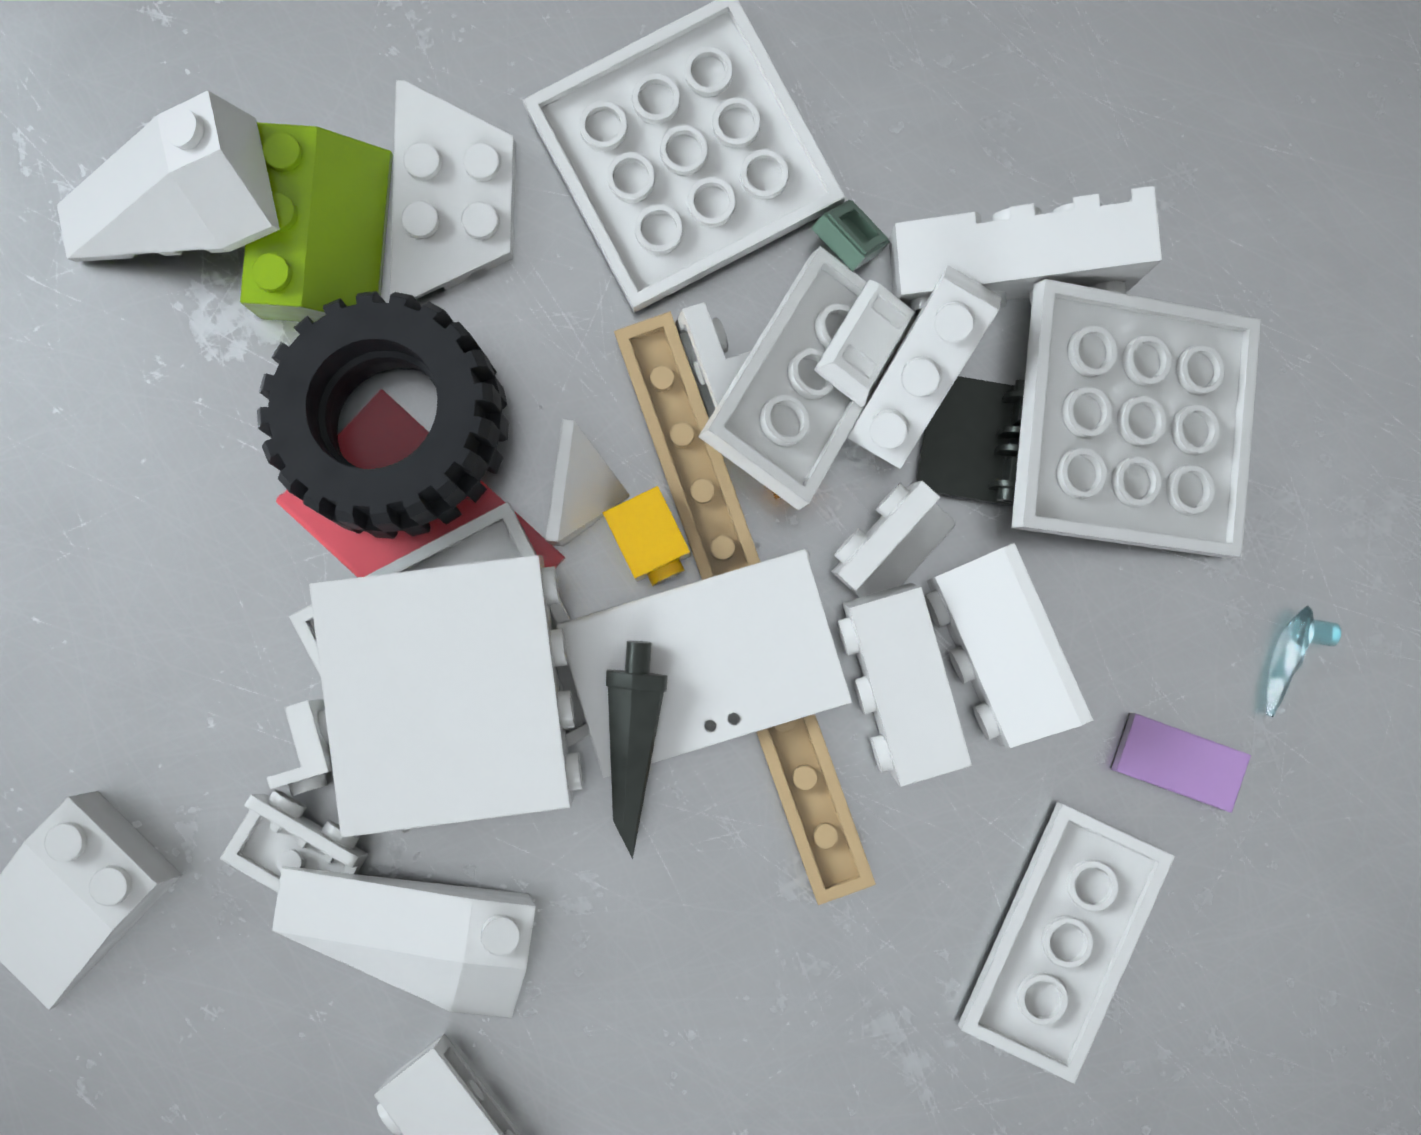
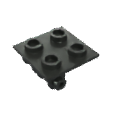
M958 376L924 430L916 482L923 481L937 494L1013 506L1025 380H1016L1014 386Z

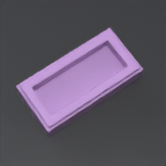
M1130 713L1111 770L1232 813L1251 755L1142 715Z

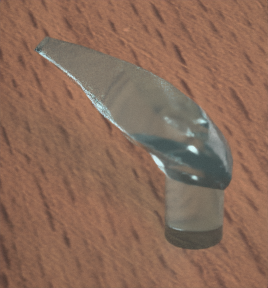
M1309 606L1298 612L1287 624L1273 652L1266 694V715L1274 717L1287 693L1294 674L1303 665L1304 656L1310 643L1333 647L1338 644L1341 638L1339 624L1314 619L1313 611Z

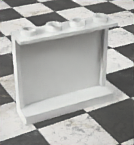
M533 555L309 584L341 838L571 807L574 800L573 791L583 790V778L579 752L568 753L565 729L575 727V714L571 690L560 691L557 667L567 665V650L563 628L552 629L549 605L560 603L555 566L544 567L543 556Z

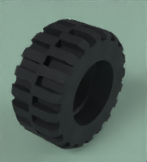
M377 291L358 293L356 295L357 304L347 306L339 298L323 305L326 315L314 322L306 316L293 328L300 335L290 346L280 342L271 357L279 365L274 375L268 373L263 375L259 393L269 400L268 407H260L257 410L258 429L271 437L262 445L266 459L270 465L280 470L278 480L289 493L304 501L303 504L347 530L358 534L366 531L376 538L395 539L398 531H405L412 537L429 533V522L438 518L447 525L460 517L462 514L457 505L467 496L475 503L487 490L480 483L486 471L497 474L503 460V456L497 450L498 441L508 440L509 422L502 414V409L508 405L504 388L495 376L497 373L495 368L472 335L460 322H453L444 309L430 301L421 307L413 295L394 292L390 295L389 303H386ZM408 368L422 371L431 379L437 391L436 416L425 440L409 456L386 467L362 469L349 463L340 451L337 435L340 413L349 395L364 380L385 370Z

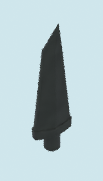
M627 641L625 671L607 670L605 685L608 686L613 822L632 859L663 694L667 690V675L649 673L652 643L646 641Z

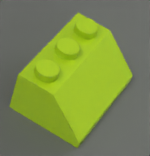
M257 122L280 230L245 245L240 303L260 319L300 322L308 316L315 322L326 315L323 305L339 298L347 306L357 304L356 295L358 293L377 291L381 296L393 160L392 152L318 126Z

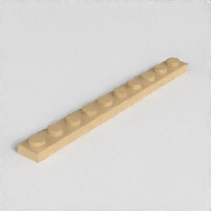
M671 311L615 330L614 334L701 579L704 580L760 563L723 456L698 437L708 422L709 417ZM815 714L757 731L760 745L817 904L821 905L876 885Z

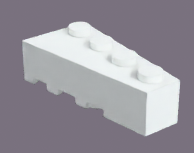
M1155 186L1131 189V200L1129 202L1103 206L1100 203L1099 194L1073 197V203L1054 209L1052 213L1042 214L1040 208L1034 207V203L1009 206L1008 209L994 213L991 222L981 223V216L977 212L895 223L888 239L890 241L889 252L893 294L914 310L916 316L919 315L947 266L954 268L1000 295V308H1003L1007 305L1006 300L1030 298V305L1032 306L1033 285L1044 279L1126 294V291H1129L1162 261Z

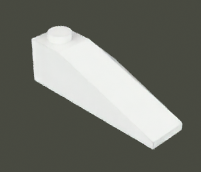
M206 91L157 115L57 204L67 259L75 262L133 258L135 254L145 253L175 256L182 255V251L206 250L211 253L231 252L280 230L256 118L210 91Z
M282 866L272 931L447 1011L512 1018L527 969L536 905L528 893Z

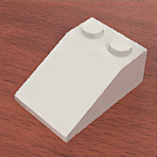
M98 791L68 796L23 842L0 874V962L50 1010L75 987L182 874Z

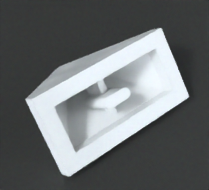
M562 419L545 539L551 545L564 547L604 516L602 512L619 505L630 496L574 420Z

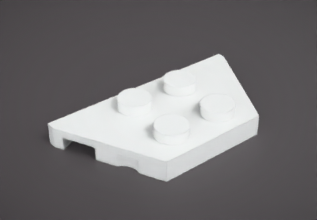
M396 80L390 295L394 292L413 295L415 299H418L441 287L447 290L466 281L477 270H490L513 259L516 142L513 135L405 80Z

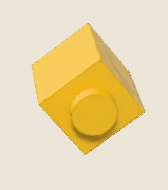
M658 486L602 512L637 582L649 578L651 585L655 586L685 571L681 561L691 557V553Z

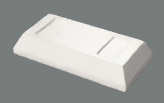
M869 280L814 371L862 408L865 406L915 320V311L880 283Z

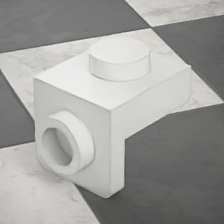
M306 700L284 707L301 767L267 777L270 790L289 785L291 796L327 786L325 773L332 772L333 770L324 700Z

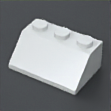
M1015 543L927 580L932 591L924 595L928 610L937 627L941 628L946 625L956 646V648L949 650L952 665L963 684L972 682L981 703L973 707L974 714L987 740L996 738L999 746L1013 748L1093 721Z

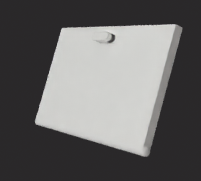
M807 549L556 625V629L563 628L568 663L603 778L611 776L608 686H605L606 671H625L627 641L651 642L649 673L667 675V690L663 694L651 763L852 703L809 563L810 554Z

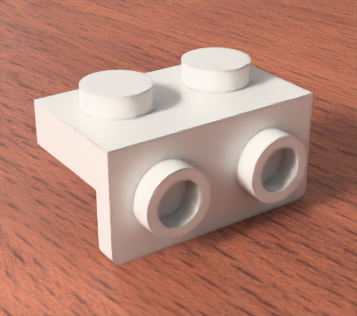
M923 481L913 482L907 488L900 482L876 507L875 510L882 516L865 534L858 528L836 551L834 556L840 562L831 572L859 598L901 586L955 527V520L936 504L941 497Z
M274 789L270 796L266 794L250 795L244 805L249 811L220 857V860L278 893L282 866L357 874L369 854L355 846L360 839L358 836L341 838L339 824L327 820L323 827L302 816L307 808L303 803Z

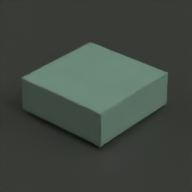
M848 200L825 212L811 228L852 272L877 257L890 243L889 238L853 200Z

